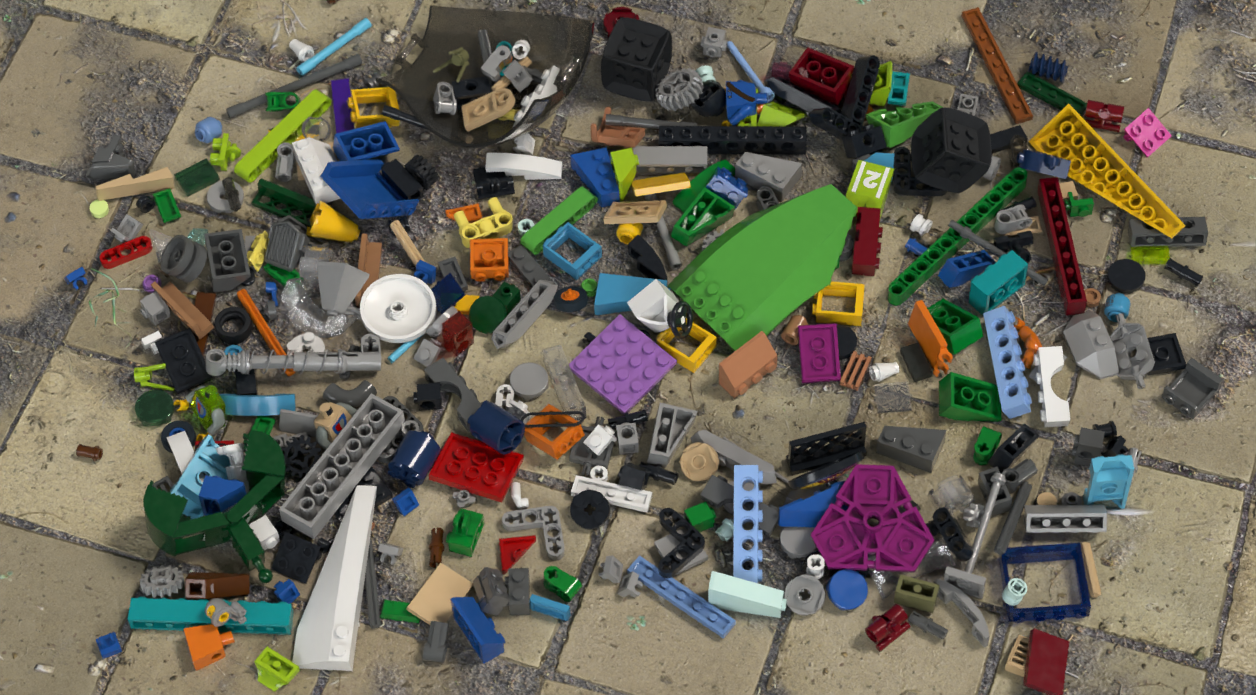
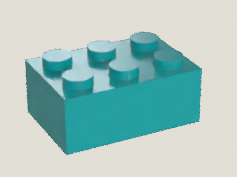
M1013 250L1001 255L995 264H990L981 275H976L971 280L968 303L982 315L995 309L1025 285L1028 263Z

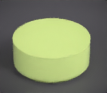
M97 199L90 204L92 216L103 218L108 214L109 207L105 200L98 201Z

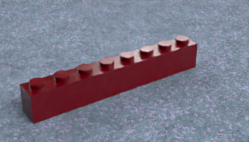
M1058 177L1039 179L1037 193L1065 315L1085 313L1087 299Z

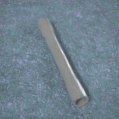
M656 193L644 195L646 201H658ZM662 215L659 222L655 223L665 247L672 270H677L682 267V264Z

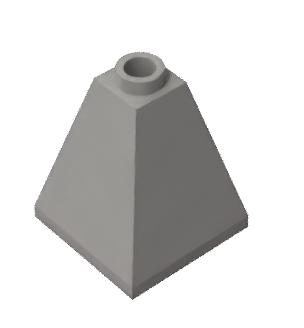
M317 261L316 266L322 309L326 310V314L337 317L338 314H344L368 280L370 274L347 263Z

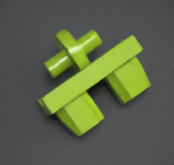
M223 133V138H213V150L220 151V153H211V165L220 166L221 171H227L228 161H235V158H239L241 150L235 143L231 146L229 133Z

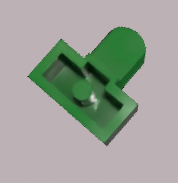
M462 508L458 511L453 519V530L448 532L446 538L450 552L472 557L485 524L484 514Z

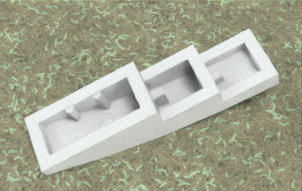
M487 153L485 169L486 172H505L506 176H524L525 180L562 179L563 163L557 160L524 154Z

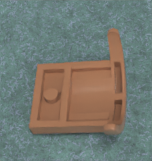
M609 106L605 108L598 131L597 125L594 123L591 124L590 129L591 139L594 143H605L607 146L620 145L626 149L635 148L645 136V128L605 125L606 114H611V107Z

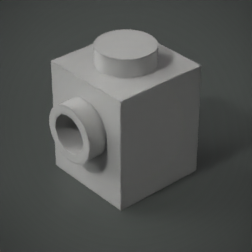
M156 291L140 300L141 314L145 319L149 318L154 326L171 316L168 305Z

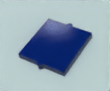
M451 273L441 281H438L431 289L435 296L436 308L441 314L451 306H455L466 295Z

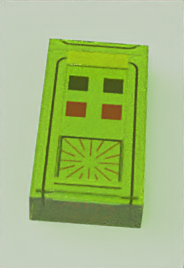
M1168 245L1130 246L1131 260L1139 264H1166L1170 258Z

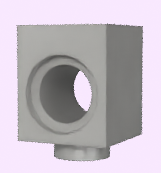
M626 422L616 425L619 455L639 453L636 424Z

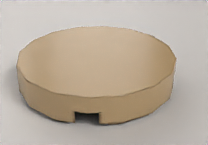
M692 443L682 452L680 466L687 478L699 482L706 481L712 475H715L718 470V454L709 444Z

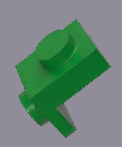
M1068 192L1067 199H1064L1065 210H1068L1070 217H1085L1092 215L1094 202L1093 198L1074 200L1072 192Z

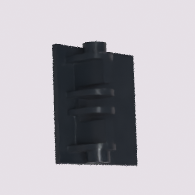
M485 167L473 169L479 200L515 194L512 176H506L505 172H486Z
M286 532L271 569L307 584L316 559L320 560L322 557L320 552L321 546Z

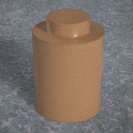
M801 315L792 316L781 334L782 339L791 345H797L799 343L798 326L808 325L806 318Z

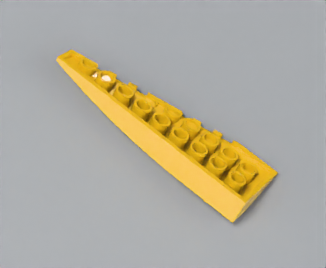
M1067 104L1028 141L1038 152L1070 160L1068 177L1172 239L1186 226L1070 104Z

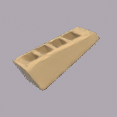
M1018 635L1006 662L1005 670L1024 677L1027 653L1018 650V648L1028 651V647L1020 643L1028 644L1029 638ZM1018 654V655L1024 656V657H1026V659L1020 658V657L1015 656V655ZM1013 659L1016 660V661L1022 662V663H1024V664L1021 665V664H1018V663H1016V662H1013Z

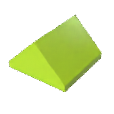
M891 61L880 65L869 104L885 106L891 91L893 65Z

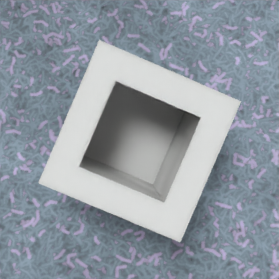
M266 515L249 524L264 551L275 547L280 542L277 530Z

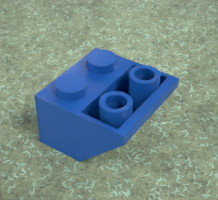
M205 475L199 493L203 514L207 516L226 509L230 510L232 505L234 506L247 494L244 482L237 479L228 480L222 479L219 476L211 477Z

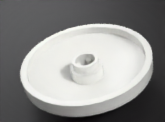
M406 274L388 275L373 282L364 292L360 302L361 320L368 332L378 336L382 341L389 343L409 342L422 336L433 324L436 317L435 296L426 283L414 276Z

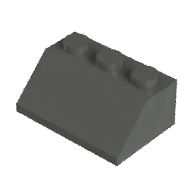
M242 229L204 234L213 292L233 290L251 277Z

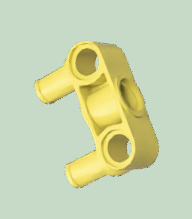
M497 197L488 200V205L493 215L484 217L476 222L469 223L463 211H458L454 214V219L459 226L462 244L466 248H470V239H494L507 235L512 231V215L502 208Z

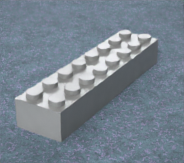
M371 393L279 508L282 521L315 539L399 432L402 424L405 422L403 410Z

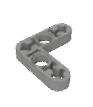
M544 506L509 511L503 515V528L509 532L543 527L548 557L553 561L563 558L565 549L559 511L556 507ZM552 513L553 523L549 524L548 514ZM528 515H533L536 517V520L534 522H527L525 518ZM509 519H513V524H509ZM552 529L558 531V535L555 537H551L547 533ZM553 543L557 544L558 553H554Z

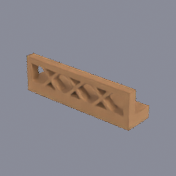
M362 234L358 269L370 275L355 297L357 308H360L361 298L366 289L379 279L382 242H369L368 234Z
M155 281L151 284L153 290L159 294L168 305V308L188 328H191L192 332L199 339L214 329L213 324L171 281L162 288Z

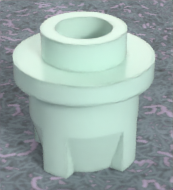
M725 518L722 521L723 524L715 533L722 541L728 542L734 535V520Z

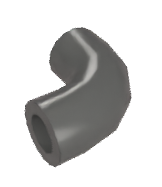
M363 380L352 390H344L335 383H332L325 389L323 399L328 403L336 404L340 402L357 408L362 406L371 393L376 396L377 390L366 380Z

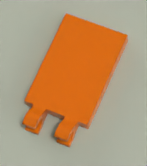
M923 300L916 301L908 325L931 364L934 376H939L940 371L938 369L943 370L944 374H947L949 367L944 363L945 360L943 358L947 359L948 363H951L953 359L952 354L947 350L948 344Z

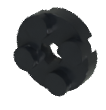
M585 490L573 497L570 505V514L574 522L581 528L595 530L603 526L606 520H608L610 505L602 493L595 490ZM588 505L596 508L595 511H592V515L585 512Z

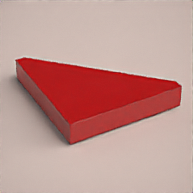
M536 535L499 539L502 575L506 574L508 569H511L536 542Z

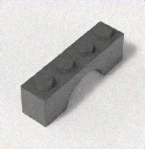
M441 358L424 369L425 379L428 383H440L441 391H449L459 396L461 403L456 409L457 417L465 429L470 432L468 419L472 414H475L483 402L480 403L473 389L469 390L464 378L456 374L452 363H447L444 358Z
M712 475L700 494L701 500L706 501V503L717 509L725 504L734 503V486L728 484V480L724 477ZM747 502L744 506L750 511L753 509L754 504ZM759 502V510H763V522H759V530H763V535L770 538L778 525L779 509L774 505L770 504L767 506Z

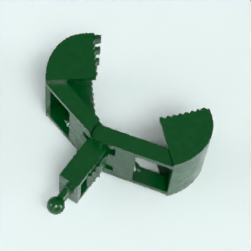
M251 430L249 434L243 433V439H245L243 445L246 456L244 457L245 461L243 462L242 470L247 472L246 476L250 489L238 503L234 504V506L232 505V508L224 513L219 512L195 519L185 518L182 514L188 500L185 497H180V495L176 496L175 493L171 494L170 491L166 492L165 490L161 491L160 488L156 489L154 481H150L143 499L146 526L150 538L161 550L176 557V555L231 541L233 548L236 549V552H238L249 571L256 568L259 572L258 578L262 583H269L272 580L273 574L271 570L266 569L263 565L265 563V551L258 542L254 530L249 527V524L264 516L283 496L285 497V459L279 444L274 438L256 430ZM205 532V533L198 534V535H195V536L183 538V537L190 536V535H193V534Z

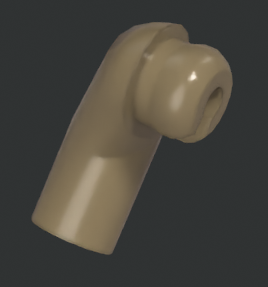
M940 231L936 236H930L929 233H925L921 236V241L924 242L925 246L930 247L944 232Z

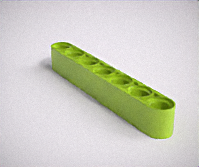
M317 89L313 90L236 164L234 173L248 183L253 182L278 158V146L282 143L292 144V142L296 141L329 109L332 103L331 98Z

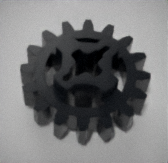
M303 435L300 436V440L293 437L292 443L286 441L287 448H281L285 452L283 454L285 465H287L285 471L292 470L291 476L293 477L296 473H299V478H302L304 473L307 475L321 457V455H318L321 448H315L317 445L316 441L310 443L311 437H308L307 440H304ZM300 444H306L312 449L305 450ZM294 447L293 456L288 458L290 449ZM298 452L308 454L304 457V462L296 460ZM314 456V462L309 467L308 461L310 457ZM291 464L301 465L302 470L293 468Z

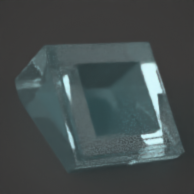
M193 228L188 238L193 242L204 245V234L209 232L207 229Z

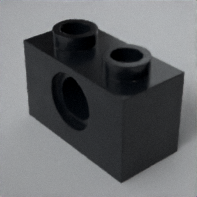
M487 76L460 80L459 83L456 81L451 82L457 102L456 110L462 109V105L491 93Z
M873 124L863 126V130L860 131L858 129L848 131V135L842 137L847 158H858L887 147L882 127L874 126Z

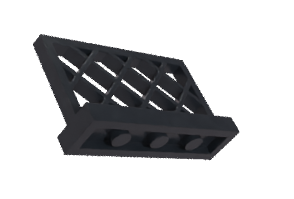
M865 422L789 441V452L786 455V461L791 475L814 470L859 451L865 457L867 455L865 449Z

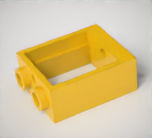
M394 87L351 90L347 103L348 108L352 110L350 113L351 122L355 123L356 129L385 121L388 127L399 126L400 120H395L382 114L360 116L357 105L386 102L388 106L399 109Z
M831 282L830 285L814 295V299H817V304H813L812 315H816V323L861 326L865 284ZM823 295L856 298L855 313L822 310Z
M695 323L692 324L689 335L701 342V344L690 357L669 345L670 341L675 337L671 327L664 332H660L656 338L657 345L676 359L678 364L692 373H695L717 347V337Z

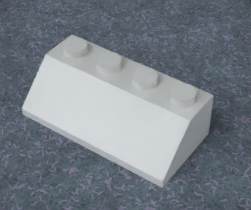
M310 137L292 142L295 159L315 204H319V201L328 203L341 199L320 177L328 162L337 161L330 144Z

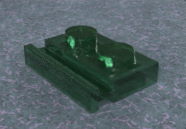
M207 158L174 174L176 181H178L187 197L220 181L219 175Z

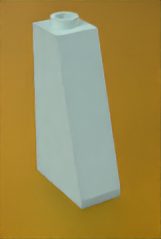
M711 572L708 602L716 608L777 618L781 617V611L786 610L787 599H783L784 591L719 572Z

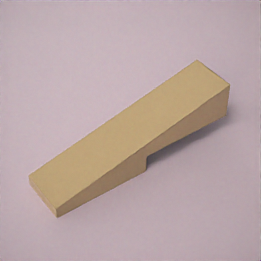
M168 167L135 179L132 178L131 174L97 185V199L101 201L163 191L169 188L174 189V179Z

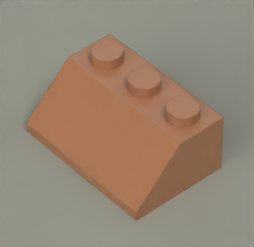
M763 331L759 332L719 363V385L734 399L738 395H743L751 385L760 382L764 375L768 372H773L777 367V354Z

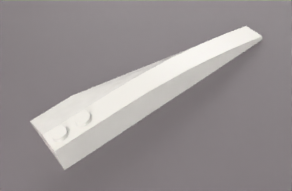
M357 485L297 628L292 662L299 666L300 669L353 670L377 486Z

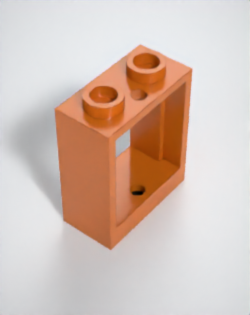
M548 404L540 412L562 411ZM567 414L535 415L526 425L555 424L556 422L569 424L579 421ZM581 424L578 426H568L553 441L542 436L551 427H525L524 432L527 442L557 460L585 436Z

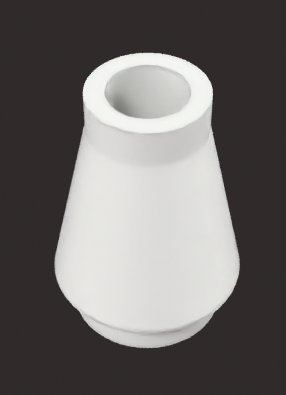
M293 39L290 42L289 47L300 61L305 62L314 56L311 46L297 39Z
M897 362L874 363L873 366L869 367V374L873 381L880 382L899 373Z

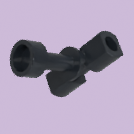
M1031 231L1017 233V237L1008 238L1007 235L993 238L994 246L998 249L1013 250L1025 262H1030L1031 254L1023 246L1033 244V234Z

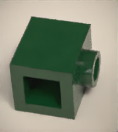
M505 281L493 294V297L503 302L507 315L521 301L519 288Z

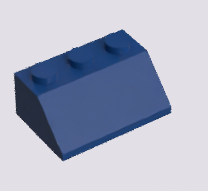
M386 121L334 135L333 150L339 161L366 160L400 151Z
M453 597L450 599L454 620L483 664L505 652V639L501 633L497 634L492 619L490 617L487 618L484 614L485 612H482L480 602L477 603L473 597Z

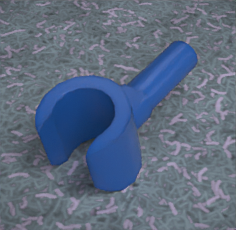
M266 282V293H272V300L275 301V307H278L276 283Z

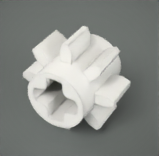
M970 503V507L964 509L963 519L967 521V526L979 527L984 512V505Z

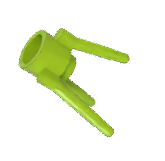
M165 363L134 368L135 382H140L141 387L148 386L169 391L175 390L174 387L148 382V380H152V371L166 369Z

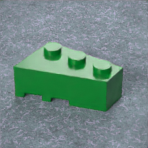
M704 187L674 225L671 237L687 247L733 217L735 206Z

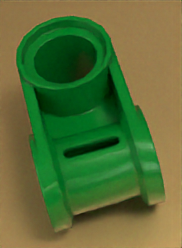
M293 92L265 93V96H267V112L293 110L301 102L300 97ZM294 96L296 103L289 106L287 100L289 97Z
M984 426L982 427L974 446L973 460L976 464L981 466L988 464V461L999 446L1002 433Z
M549 566L544 570V587L562 600L571 602L581 589V582L556 566Z

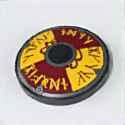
M859 451L804 473L788 481L790 489H805L823 484L829 487L837 482L836 479L851 471L856 464H859L864 459V456Z

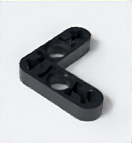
M906 147L895 149L894 191L896 194L901 196H943L947 193V191L932 186V189H929V185L920 182L915 177H911L910 150ZM900 154H903L904 162H900ZM900 168H904L907 170V172L905 174H900L897 170ZM901 180H904V188L900 186ZM924 184L926 188L918 189L916 185Z
M664 508L659 514L660 524L680 542L658 564L659 574L664 578H671L704 550L705 538L674 509ZM665 516H672V521L670 519L665 520ZM679 527H685L688 531L685 534H679L676 530ZM693 541H694V542L700 541V545H697V544L693 545ZM679 552H685L687 554V557L685 559H679L676 557V554ZM671 565V570H664V566L669 567Z

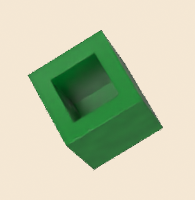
M706 501L684 510V519L698 532L714 527L716 514L712 507L709 508Z

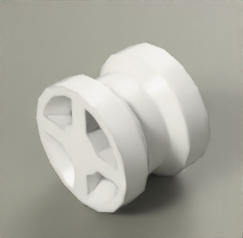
M918 214L913 219L910 230L913 232L917 231L922 236L930 231L933 221L930 219L926 220L923 215Z

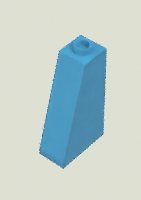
M600 273L594 302L595 315L632 311L627 302L655 279ZM657 279L667 287V280Z

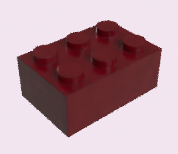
M807 47L789 72V78L791 83L838 106L848 91L854 66Z

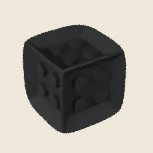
M620 18L616 22L603 51L601 60L603 87L621 96L653 102L656 99V85L660 84L659 80L664 79L665 75L667 76L672 59V36L670 31L649 22L633 18Z
M943 107L932 113L917 127L911 139L912 169L915 178L924 184L952 193H961L970 188L988 171L991 165V138L987 123L976 116L953 108Z

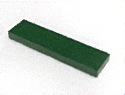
M1026 72L1017 83L1021 90L1059 110L1070 104L1081 117L1086 112V102L1029 72Z

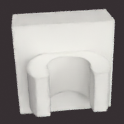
M526 131L519 132L518 138L514 140L517 146L513 147V150L518 154L522 152L524 155L532 156L535 140Z
M157 331L142 338L141 344L145 350L151 348L154 355L158 354L155 342L161 340L162 336Z

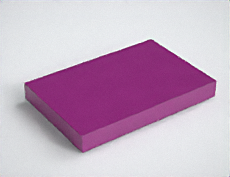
M837 324L798 326L802 383L840 381Z

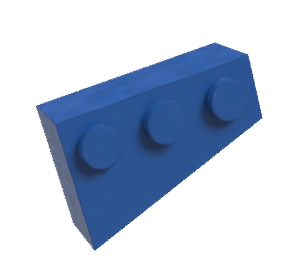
M607 148L570 155L571 168L574 172L576 171L583 184L585 183L589 191L598 197L597 202L601 208L609 207L613 202H620L619 189Z

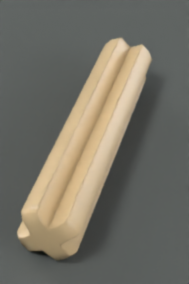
M526 56L518 63L529 67L532 61ZM504 75L491 89L495 91L506 88L511 81Z
M393 221L390 224V228L416 267L419 260L424 261L400 221Z
M1082 542L1079 544V551L1090 597L1097 598L1101 595V588L1091 544L1089 542Z

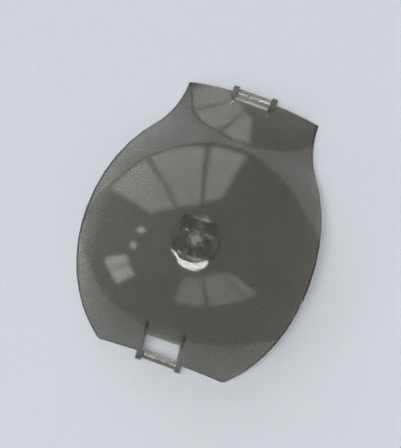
M430 5L428 23L423 38L421 39L417 33H413L410 37V42L401 54L394 59V62L402 68L391 75L376 78V82L383 83L396 91L415 117L428 130L441 139L455 145L470 148L499 145L517 139L536 129L565 102L576 86L587 62L593 38L594 21L548 14ZM479 30H487L492 53L500 42L506 41L513 47L518 40H526L530 44V51L527 56L532 61L528 68L538 69L541 73L552 66L560 69L553 83L557 86V92L542 99H535L515 127H513L515 121H501L497 118L468 132L464 126L462 109L456 110L455 115L443 112L435 113L433 96L439 82H447L452 85L451 82L456 81L462 66H456L451 63L440 71L433 73L434 69L452 58V55L448 54L449 51L463 47L469 54V65L466 67L460 80L486 76L481 70L484 63L478 39ZM416 44H418L423 50L418 58L410 64L406 58ZM522 46L519 47V52L521 53L523 52ZM531 81L528 87L519 92L511 82L505 89H509L515 97V104L512 109L521 110V101L526 95L528 96L533 93L539 83Z

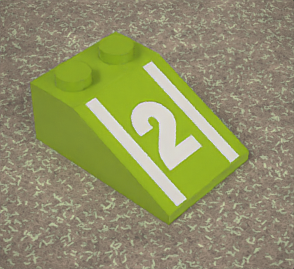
M858 160L845 197L857 208H880L881 219L895 169Z

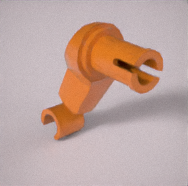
M1015 317L1018 323L1014 327L1019 331L1018 335L1024 341L1026 349L1021 360L1027 369H1031L1034 354L1037 353L1039 347H1042V344L1033 330L1025 326L1023 320Z

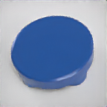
M843 569L836 572L826 585L829 599L840 610H852L864 603L868 594V586L864 577L859 572L851 569Z

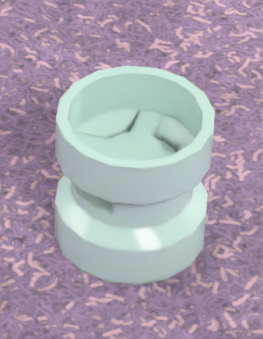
M705 65L696 69V72L702 79L703 87L706 85L709 87L713 86L712 82H716V79L713 76L712 67Z
M1019 578L1011 579L1003 590V600L1009 605H1018L1027 592L1026 583Z

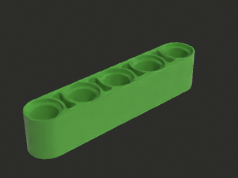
M584 186L578 188L522 236L520 244L532 254H539L543 250L544 242L556 234L558 228L564 226L567 222L572 225L596 205L598 197Z

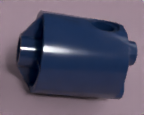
M487 400L468 419L471 434L501 454H508L516 449L524 436L525 425L519 418Z
M406 432L393 459L389 462L388 474L393 478H399L404 481L405 485L410 488L423 484L427 473L431 470L441 451L440 446L433 436L427 432Z

